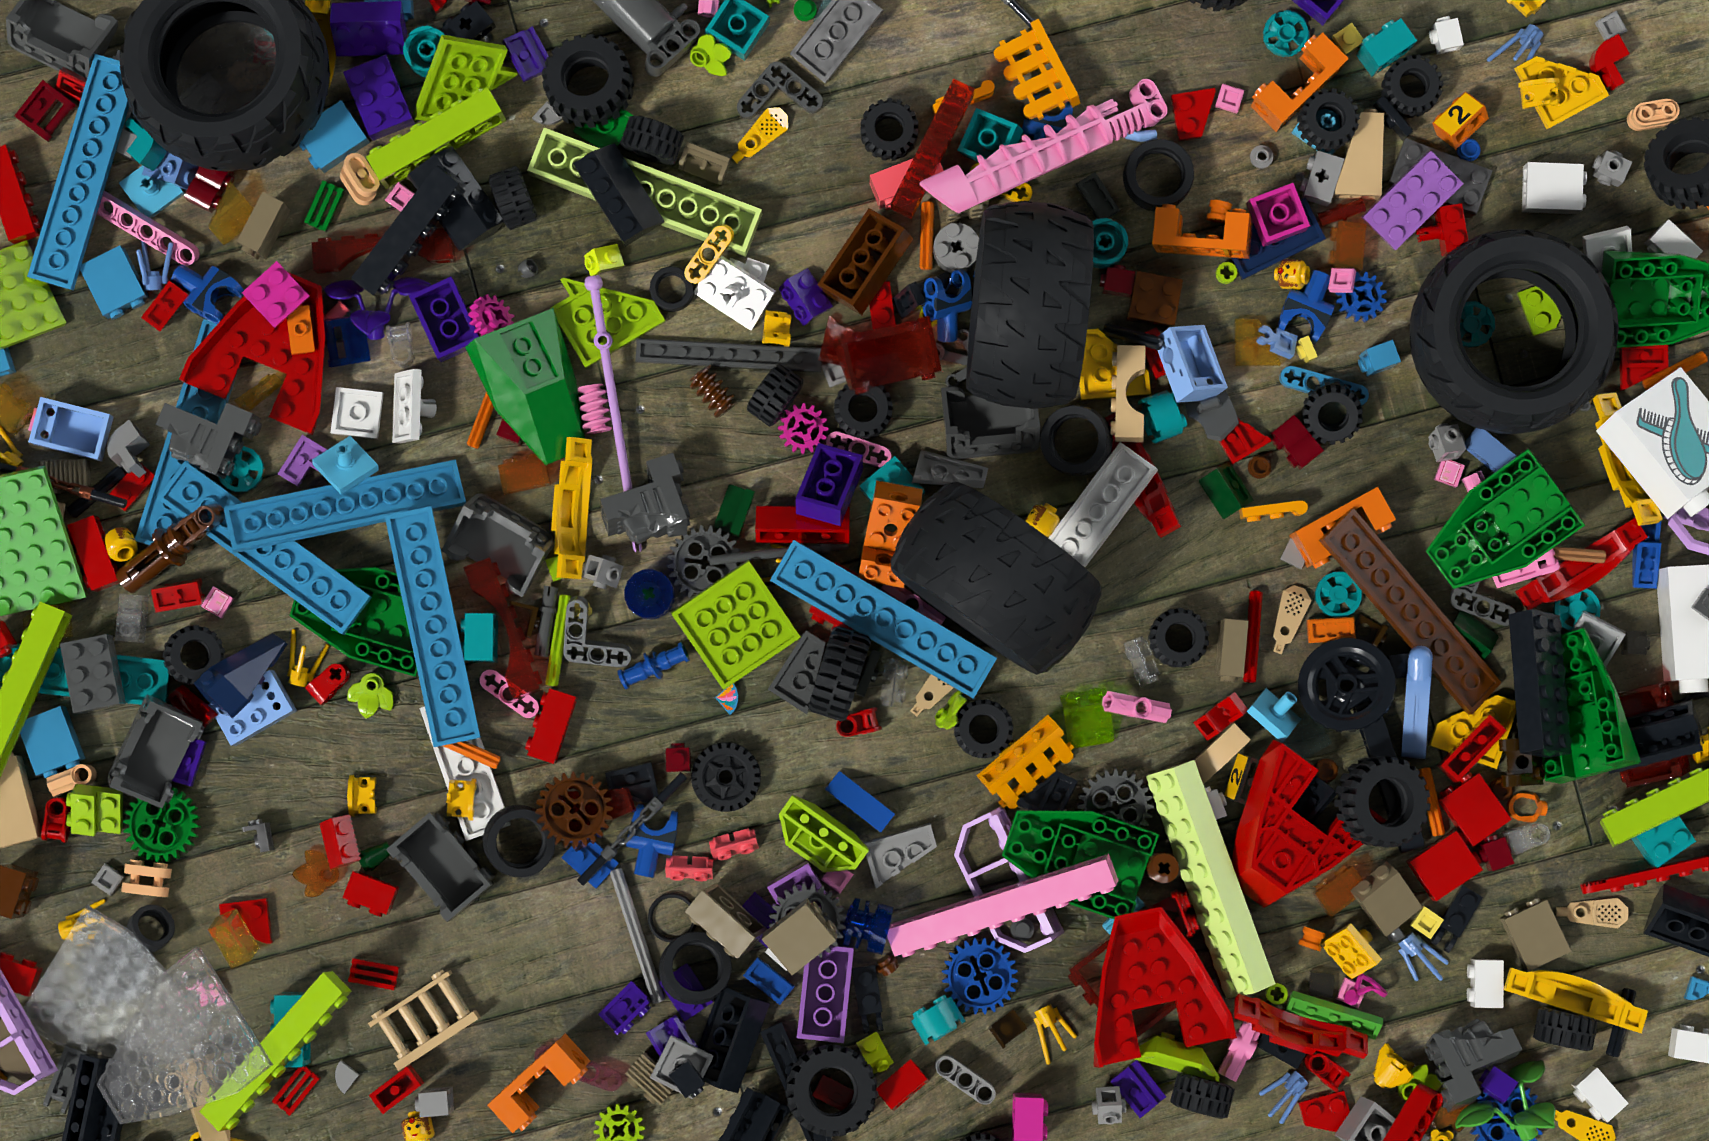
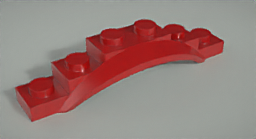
M1116 412L1105 417L1110 429L1111 421L1116 419ZM1112 435L1113 446L1111 452H1113L1120 443L1115 442V435ZM1121 442L1155 467L1150 455L1145 451L1141 442ZM1157 471L1134 504L1140 513L1153 524L1158 536L1162 538L1182 526Z
M1633 518L1584 548L1606 551L1604 563L1565 560L1560 563V568L1557 571L1539 576L1515 591L1526 610L1533 609L1541 603L1556 602L1573 596L1606 576L1631 553L1636 544L1645 540L1648 536L1642 527L1638 526L1636 518Z
M1238 994L1234 1000V1018L1251 1023L1253 1031L1269 1035V1042L1309 1055H1313L1316 1051L1339 1057L1342 1052L1361 1059L1368 1055V1035L1354 1031L1350 1027L1302 1017L1274 1007L1259 998H1250Z

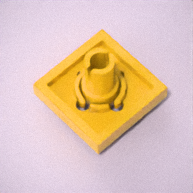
M1351 923L1328 936L1320 943L1327 954L1334 959L1350 979L1371 969L1382 960L1369 945V942L1373 939L1371 933L1366 929L1358 932Z

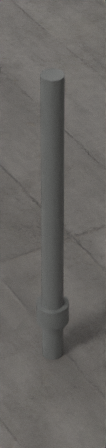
M839 543L804 545L821 555L849 548L848 544ZM789 547L709 556L710 565L784 557Z

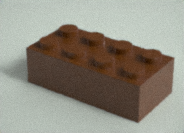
M868 208L817 285L827 296L863 315L912 242V236L904 227Z

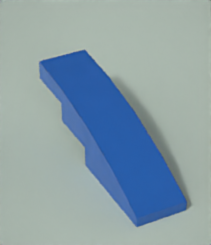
M1661 521L1655 524L1641 525L1648 538L1636 544L1633 549V588L1657 589L1662 544L1659 541Z

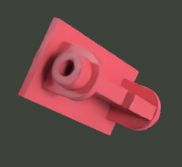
M747 828L733 832L734 841H730L729 834L713 837V840L709 841L713 859L727 860L733 855L740 853L750 854L755 849H759L755 830Z
M672 855L671 858H666V878L675 881L690 878L700 882L713 879V859H709V857L692 856V865L687 864L688 856Z

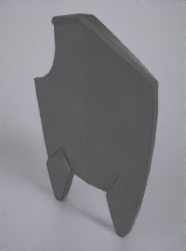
M1226 390L1216 397L1204 401L1185 402L1188 418L1195 419L1202 425L1208 439L1222 441L1239 423L1236 411Z

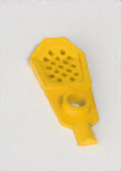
M780 107L767 108L738 143V151L731 158L737 164L744 157L751 158L788 131V115ZM749 140L755 142V146L753 148H748L746 146V143Z
M1556 1110L1555 1120L1558 1122V1127L1579 1141H1599V1139L1601 1141H1615L1616 1136L1612 1125L1569 1110H1565L1562 1113ZM1569 1118H1573L1575 1121L1572 1127L1567 1125Z

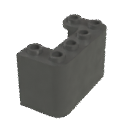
M429 812L386 850L393 859L396 857L398 861L402 860L400 865L405 867L433 900V904L436 907L441 906L439 908L440 914L446 922H449L495 884L492 880L495 878V875L487 866L484 868L478 863V860H480L479 856L473 849L467 850L462 844L465 842L463 837L457 831H451L447 826L450 822L442 813Z

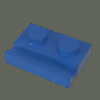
M590 842L586 848L583 847L577 852L571 846L561 858L582 875L601 855L600 853L604 849L597 842L594 844ZM614 858L607 861L588 882L597 889L619 862Z

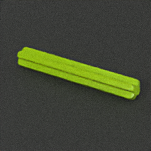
M561 594L559 596L545 684L548 686L556 687L559 682L564 648L566 607L572 597L570 595Z

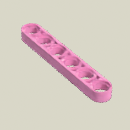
M106 191L103 192L97 212L99 216L165 255L168 248L164 245L163 238H170L173 243L171 259L181 265L189 266L199 259V249L193 243ZM105 201L110 202L112 204V213H109L105 210ZM125 213H128L132 216V225H129L125 222ZM144 225L152 228V236H147L144 233ZM183 249H189L191 251V260H188L184 257Z

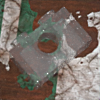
M119 594L115 641L145 643L149 597Z

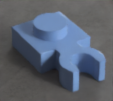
M1265 325L1258 329V332L1265 335V337L1260 336L1256 339L1258 344L1270 345V352L1287 359H1291L1294 356L1297 335L1280 328L1272 331L1270 327Z

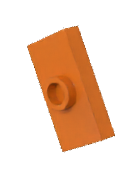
M310 305L299 306L287 317L292 355L316 352Z
M1354 617L1306 620L1308 643L1329 642L1341 638L1356 639Z

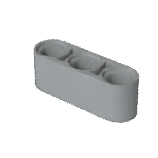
M942 1054L936 1059L935 1068L937 1073L974 1100L987 1105L995 1099L996 1092L993 1085L953 1056ZM948 1059L952 1062L950 1071H941L939 1064L942 1060ZM963 1073L970 1074L972 1076L971 1083L968 1085L960 1084L959 1076ZM982 1087L991 1089V1095L986 1099L978 1096V1091Z

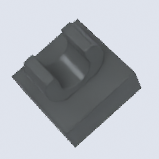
M1705 588L1691 608L1707 620H1709V589Z

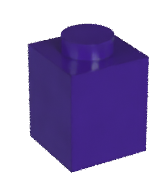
M1495 1066L1491 1071L1486 1069L1479 1079L1482 1083L1479 1089L1502 1105L1518 1084L1516 1080Z

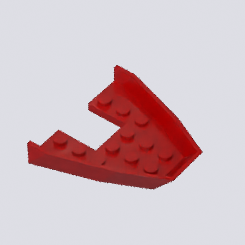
M289 273L310 296L300 306L310 305L316 352L292 355L287 318L274 328L244 296L188 357L179 380L226 400L244 357L287 375L269 418L313 435L320 413L325 348L322 286Z
M1276 740L1271 742L1259 760L1237 829L1232 857V865L1242 892L1263 908L1329 871L1363 845L1361 841H1356L1350 837L1351 832H1345L1342 828L1344 822L1338 820L1337 817L1326 833H1323L1292 810L1319 770L1286 745ZM1369 808L1372 817L1379 824L1386 822L1384 818Z
M1156 907L1115 916L1102 967L1094 1040V1067L1101 1068L1104 1067L1103 1065L1140 1058L1141 1054L1131 1010L1175 1001L1185 1047L1227 1038H1237L1230 1010L1196 951L1163 908Z

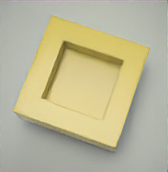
M1350 23L1332 36V39L1345 55L1358 48L1363 42V37L1353 23Z
M1309 335L1297 341V354L1300 359L1304 358L1305 363L1318 357Z
M1423 906L1410 926L1431 939L1444 919Z

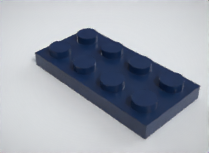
M1306 198L1300 201L1310 227L1302 233L1263 247L1253 223L1249 259L1231 258L1241 280L1281 262L1283 259L1296 255L1326 239Z

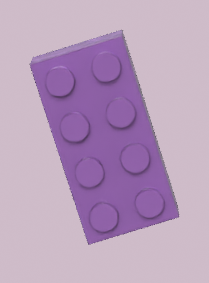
M1431 150L1427 151L1361 218L1393 250H1397L1464 183Z
M831 944V953L824 950L822 958L816 956L804 966L797 1038L844 1043L854 947L843 945L836 947Z

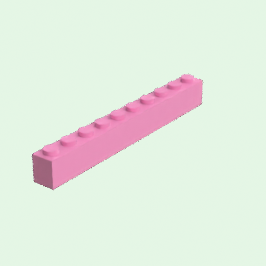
M1109 854L891 923L885 929V933L894 957L901 954L902 957H907L916 953L915 950L920 948L929 950L936 947L937 943L942 941L951 943L958 940L959 936L964 934L973 936L980 933L981 929L986 927L995 929L1002 926L1003 922L1008 920L1017 922L1024 919L1025 915L1030 913L1039 915L1046 912L1049 907L1056 906V908H1061L1068 905L1069 901L1077 898L1078 901H1083L1092 897L1091 894L1099 891L1101 894L1111 892L1117 885L1118 877Z

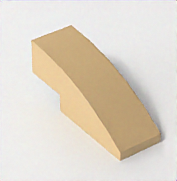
M1232 723L1194 759L1203 784L1251 740L1235 723Z

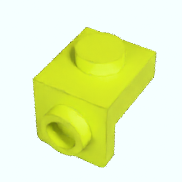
M618 244L594 248L584 255L585 266L589 270L590 276L620 269L624 266Z
M878 1032L857 1042L865 1061L872 1067L873 1074L887 1070L894 1063Z

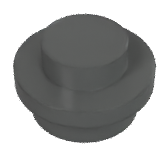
M1024 918L1020 921L1012 922L1010 931L1016 940L1026 941L1032 937L1034 926L1029 919Z

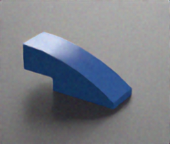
M841 771L836 774L825 789L879 832L883 831L895 815V813Z

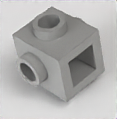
M1614 150L1606 151L1601 156L1598 155L1592 166L1595 169L1592 176L1598 178L1597 181L1607 186L1612 184L1618 187L1624 182L1632 161L1623 158V154Z
M1440 424L1435 427V430L1428 437L1429 447L1433 450L1436 462L1458 459L1466 450L1464 435L1460 432L1458 424Z
M604 554L602 558L589 555L582 577L594 581L593 586L606 590L607 586L617 588L624 566L615 563L616 558Z
M1120 1087L1096 1088V1100L1092 1101V1114L1097 1115L1098 1124L1122 1123V1113H1126L1125 1098L1121 1099Z

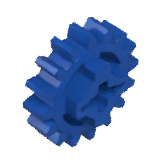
M1356 272L1355 283L1362 282L1365 284L1360 287L1354 285L1353 293H1335L1340 296L1335 303L1342 304L1339 312L1346 311V319L1354 316V322H1358L1360 317H1362L1363 322H1367L1368 316L1372 319L1377 317L1375 311L1379 313L1383 311L1380 304L1386 303L1387 300L1382 298V296L1387 292L1386 290H1380L1383 282L1376 283V275L1370 279L1368 278V272H1365L1362 277H1360L1359 272ZM1372 288L1375 292L1376 299L1372 296ZM1363 293V300L1360 302L1357 300L1358 295ZM1346 295L1350 298V306L1347 303ZM1365 307L1366 309H1370L1366 312L1357 311L1359 308Z

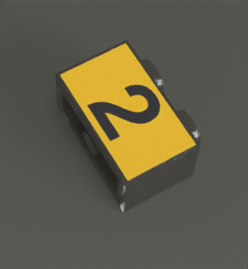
M1240 752L1237 753L1224 797L1241 804H1246L1260 759Z

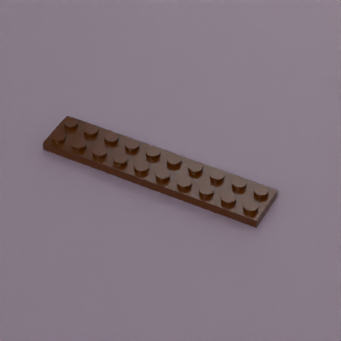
M1354 508L1347 511L1319 540L1411 649L1416 646H1425L1431 650L1433 655V675L1468 715L1473 714L1502 682Z

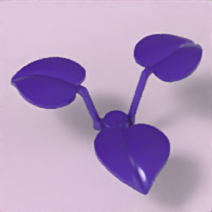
M403 277L393 281L395 282L394 289L391 291L385 312L366 310L360 292L364 291V288L353 280L333 282L323 288V291L327 296L334 299L356 297L361 310L355 311L350 315L351 321L366 334L368 339L379 340L385 337L384 325L390 321L389 312L394 296L397 293L408 296L432 284L415 277Z

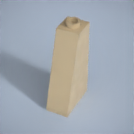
M1365 109L1364 112L1360 113V119L1357 121L1359 124L1358 129L1349 140L1332 198L1378 200L1382 196L1384 113H1378L1376 109Z
M13 752L0 777V849L41 838V826L22 756H14Z

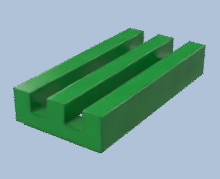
M322 180L304 223L327 232L345 190ZM326 188H328V192L324 198V201L320 207L316 219L313 222L312 219L315 215V212L319 206V203L323 197ZM335 191L337 194L322 226L320 221Z

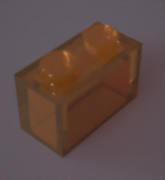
M1338 221L1335 227L1331 228L1330 241H1334L1333 250L1329 251L1328 264H1332V268H1355L1356 272L1359 273L1363 270L1366 223Z
M535 453L526 455L525 460L517 461L516 458L503 460V464L498 465L503 493L506 495L551 485L548 466Z
M1342 865L1333 872L1335 875L1329 881L1325 878L1314 886L1316 890L1312 894L1328 916H1334L1355 900L1350 890L1363 881V879L1353 866L1349 865L1346 867Z

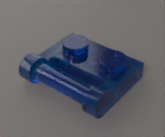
M350 316L324 320L325 336L330 358L328 359L329 367L371 361L367 335L353 324ZM338 326L341 327L346 357L341 358L338 355L334 327Z

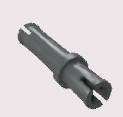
M544 586L542 606H539L538 610L541 612L534 653L537 656L549 657L554 613H557V609H555L559 590L557 587Z

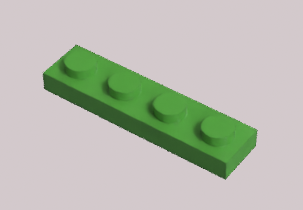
M1292 991L1285 1011L1302 1017L1350 1027L1354 1031L1366 1034L1368 1038L1374 1040L1383 1025L1382 1017L1296 991Z

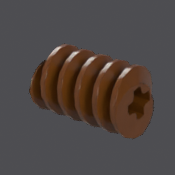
M709 365L690 379L692 381L690 388L692 390L699 388L696 395L698 397L705 395L702 402L704 404L711 402L708 409L709 411L717 409L714 417L719 418L737 402H731L735 396L734 394L726 396L729 389L728 386L720 388L723 382L722 379L714 381L717 375L716 372L708 374L711 368Z
M1162 852L1154 853L1152 857H1149L1146 866V873L1149 878L1160 883H1169L1176 878L1179 872V864L1175 857ZM1159 863L1166 864L1164 866L1165 872L1159 871Z

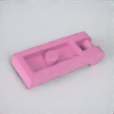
M1552 548L1527 567L1493 577L1496 587H1504L1557 571L1560 568L1558 559L1554 558V549ZM1541 560L1546 561L1544 564H1539V561Z

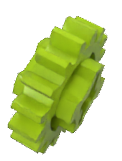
M617 1103L615 1110L608 1106L607 1114L602 1111L599 1114L602 1120L595 1121L599 1128L594 1130V1134L600 1135L596 1141H637V1139H644V1135L640 1131L645 1130L646 1127L639 1124L643 1117L635 1116L638 1111L637 1109L630 1112L628 1104L624 1109H621L620 1103ZM615 1114L626 1115L623 1119L612 1117ZM632 1121L635 1125V1135H633V1133L630 1132V1124ZM624 1122H627L623 1129L625 1134L619 1133L613 1138L612 1136L616 1130L614 1125L619 1127ZM605 1124L609 1127V1136L607 1138L604 1133Z

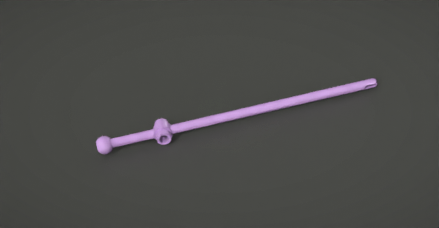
M593 275L585 278L584 285L591 293L597 329L594 344L600 349L623 491L632 489L609 350L613 339L606 332L599 290L603 286V281L599 275ZM601 337L607 338L605 345L599 343ZM632 542L633 550L637 553L636 544ZM642 543L639 544L640 552L642 551Z

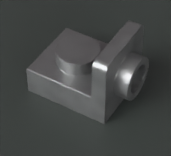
M262 819L248 821V826L242 827L243 832L257 831V834L254 835L256 848H260V853L274 850L270 823H262Z

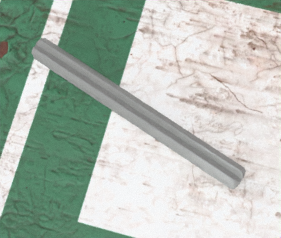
M622 868L611 870V879L653 1004L664 1001V995Z

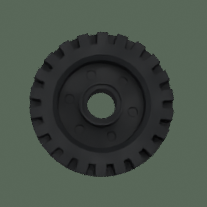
M721 742L709 746L700 753L692 768L691 782L696 796L703 804L716 811L731 812L745 807L753 800L760 787L761 772L756 758L749 750L736 743ZM724 770H729L733 775L732 781L728 784L722 783L719 778L720 773Z

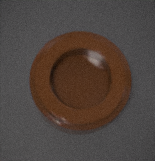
M1321 759L1314 766L1319 770L1316 776L1324 782L1334 780L1338 774V766L1331 759Z

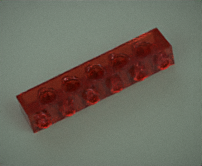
M953 79L891 202V210L910 219L913 218L926 192L920 186V181L935 174L974 97L975 88Z

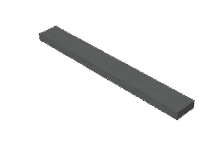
M637 338L635 362L690 366L710 365L711 367L771 370L774 366L781 363L791 371L821 373L822 348Z

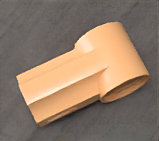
M79 764L71 769L47 777V786L52 796L55 797L73 790L76 784L90 785L94 783L97 772L91 765ZM83 768L88 771V778L85 781L79 778V772Z

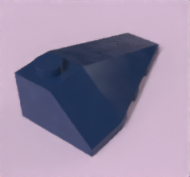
M272 633L211 666L194 684L208 702L233 719L251 701L254 696L252 691L257 684L261 685L265 680L264 673L268 668L275 665L288 644Z

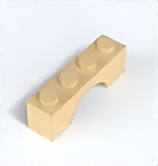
M1117 345V352L1112 353V366H1117V375H1112V389H1116V398H1111V412H1116L1115 421H1111V435H1115V442H1144V414L1139 413L1130 406L1126 398V391L1129 384L1135 378L1145 374L1146 346Z

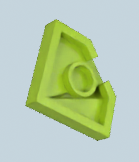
M1555 284L1563 292L1562 288ZM1534 286L1517 293L1533 336L1557 327L1561 318L1560 311L1543 290Z

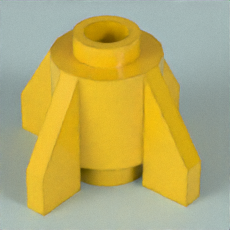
M1387 1043L1379 1050L1376 1067L1373 1071L1375 1083L1381 1088H1393L1409 1083L1414 1077L1410 1070L1415 1065L1394 1053L1395 1051Z

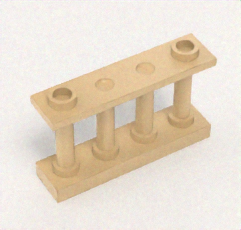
M443 969L431 976L432 982L385 1012L382 1008L371 1016L373 1020L368 1023L369 1026L372 1027L379 1023L398 1053L397 1057L399 1060L393 1063L398 1071L481 1018L477 1010L470 1013L469 1009L466 1010L446 980L447 977L453 974L451 970L446 973ZM437 984L458 1014L456 1017L459 1021L453 1025L445 1022L426 992ZM417 997L438 1027L436 1030L439 1034L433 1038L425 1035L406 1005ZM399 1010L418 1040L417 1045L419 1047L413 1051L405 1048L386 1018Z

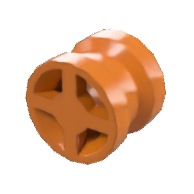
M1210 200L1209 206L1211 209L1206 219L1211 222L1225 224L1226 212L1232 210L1233 204L1221 200Z
M1304 926L1302 930L1304 934L1299 939L1298 944L1320 952L1322 948L1320 943L1326 934Z

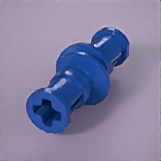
M680 642L678 646L668 651H662L658 655L655 651H652V658L644 653L645 661H640L626 670L620 669L617 672L623 687L629 689L630 685L641 680L644 681L652 675L662 679L663 670H668L683 661L688 662L690 658L685 646Z

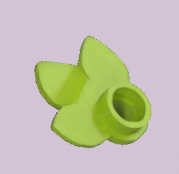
M705 34L698 39V44L691 49L690 60L697 67L704 66L710 74L725 76L728 72L723 62L731 57L732 51L727 45L716 43L713 35Z
M377 673L365 674L361 682L355 683L349 688L347 694L348 701L358 702L359 712L364 718L374 715L378 707L389 711L393 708V694L390 689L384 686L383 678ZM373 681L376 687L370 688L368 682Z
M956 691L948 700L945 708L938 710L935 715L937 727L948 730L957 724L958 717L956 714L967 701L962 696L963 692Z
M1422 1064L1410 1070L1414 1077L1409 1083L1398 1086L1397 1090L1399 1096L1407 1101L1418 1084L1422 1083L1437 1090L1444 1082L1441 1083L1436 1074L1428 1073L1427 1065ZM1413 1086L1411 1091H1405L1406 1087Z

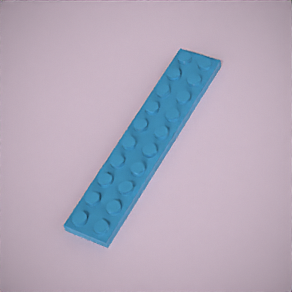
M94 54L27 275L29 278L74 291L129 109V102L122 84L119 60Z
M203 319L194 350L216 327V323ZM234 382L226 400L183 383L176 408L217 424L226 403L229 401ZM170 432L167 434L135 536L137 542L147 545L154 542L152 540L154 530L157 528L167 530L171 524H178L183 519V517L157 499L184 462L183 460L171 457L169 444L172 433ZM191 464L200 472L206 475V471L200 469V466Z
M455 459L368 477L343 494H340L332 485L225 506L223 509L233 553L386 522L385 515L432 506L433 512L460 507L466 503Z
M187 461L183 462L157 498L183 518L193 513L200 506L219 504L223 508L243 503ZM208 510V518L211 520L212 514ZM225 517L220 524L207 534L219 545L342 635H345L372 598L296 541L233 553Z
M432 506L385 515L433 747L480 738Z
M795 540L792 541L770 579L771 582L859 633L868 635L871 640L973 699L997 660V657Z

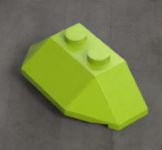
M792 795L779 813L785 844L823 872L855 870L869 851L852 830L816 804Z
M1161 1032V1036L1154 1034L1138 1043L1141 1057L1135 1060L1219 1082L1220 1077L1200 1046L1185 1047L1184 1041L1175 1040V1035Z

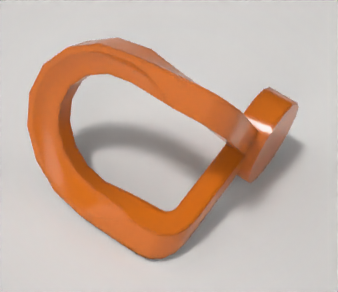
M1524 792L1514 794L1509 799L1507 808L1510 816L1515 820L1533 823L1537 821L1539 816H1546L1548 805L1547 801L1540 800L1536 793ZM1524 797L1535 800L1538 807L1533 816H1518L1513 809L1516 799Z

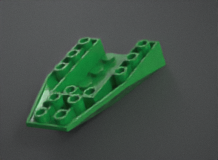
M1603 251L1601 273L1610 287L1618 313L1619 332L1617 348L1670 345L1709 330V262L1681 254Z
M554 308L477 337L465 347L496 412L545 465L565 458L567 437L585 439L576 378Z
M1528 447L1468 492L1426 552L1452 588L1455 589L1527 567L1584 527L1585 523Z
M376 567L334 569L372 597L345 635L339 633L294 600L289 616L347 657L419 678L397 573Z
M1581 628L1562 634L1561 638L1564 647L1563 661L1566 670L1565 684L1568 693L1567 708L1570 717L1569 731L1572 740L1571 754L1551 758L1542 757L1545 781L1563 784L1641 763L1617 690L1587 630Z
M1016 811L1001 856L1030 878H1035L1109 854L1118 877L1114 890L1105 894H1101L1099 891L1091 894L1092 897L1089 899L1078 901L1077 898L1069 901V904L1115 919V916L1133 913L1136 905L1135 899L1159 834L1093 811Z

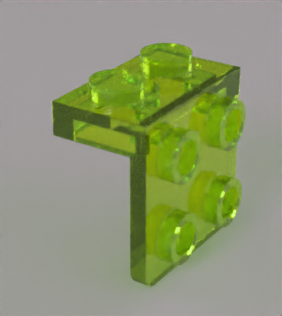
M1093 688L1089 691L1069 692L1066 695H1060L1067 743L1070 742L1074 748L1110 743L1114 740L1111 712L1104 711L1102 705L1103 696L1107 693L1106 688Z

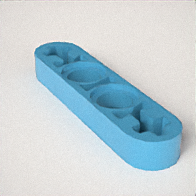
M1285 367L1279 375L1280 383L1284 387L1300 392L1309 393L1312 389L1308 388L1306 384L1307 379L1315 377L1318 379L1320 386H1324L1325 382H1330V384L1340 382L1342 386L1344 384L1349 386L1351 391L1354 390L1356 392L1360 390V395L1363 396V399H1359L1361 406L1369 398L1368 390L1362 385L1299 367ZM1292 371L1293 376L1301 378V373L1305 374L1302 380V387L1298 386L1300 383L1298 380H1292L1291 383L1287 382L1288 378L1284 377V374Z

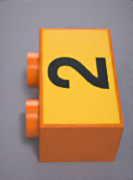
M1465 91L1452 102L1451 106L1443 113H1440L1432 124L1436 135L1456 150L1489 117L1485 105Z

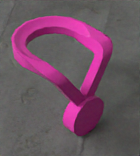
M1362 973L1357 977L1354 990L1351 989L1346 992L1344 1001L1349 1005H1355L1359 1000V996L1369 991H1374L1384 998L1388 993L1374 979ZM1363 979L1373 985L1360 989Z

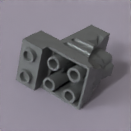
M164 403L156 425L172 433L169 444L171 457L177 460L188 461L190 464L200 466V469L225 479L227 475H231L235 463L233 460L235 455L239 454L243 448V437L252 440L254 436L259 434L262 423H259L261 418L255 414L229 403H226L217 424Z
M673 453L646 461L649 484L600 499L601 517L608 536L626 532L632 542L640 544L651 537L658 538L666 534L668 537L687 535V526H690V513L687 505L683 504L681 499L683 496L681 482L684 481L682 475L684 470L680 459L676 460Z
M1475 1019L1466 1026L1458 1027L1452 1032L1448 1029L1435 1033L1426 1043L1425 1052L1430 1061L1433 1060L1437 1067L1435 1072L1438 1080L1441 1083L1444 1082L1438 1092L1442 1093L1443 1098L1441 1107L1446 1108L1449 1113L1474 1102L1481 1094V1091L1473 1076L1484 1072L1486 1069L1489 1070L1494 1066L1496 1067L1508 1062L1521 1052L1522 1047L1512 1028L1504 1031L1501 1030L1494 1034L1485 1021Z

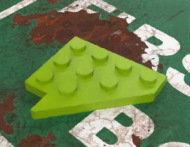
M441 35L413 111V117L416 120L429 121L434 113L447 111L455 101L460 99L464 101L470 98L473 91L487 87L492 91L516 77L518 72L515 68L502 66L508 51L506 46Z
M561 278L560 280L567 290L569 297L550 309L554 308L558 323L584 367L588 368L602 360L600 349L594 344L597 329L591 293L585 288L584 283ZM606 288L599 289L606 332L613 339V343L609 348L610 354L666 322L653 300ZM601 337L599 343L605 345L607 338Z

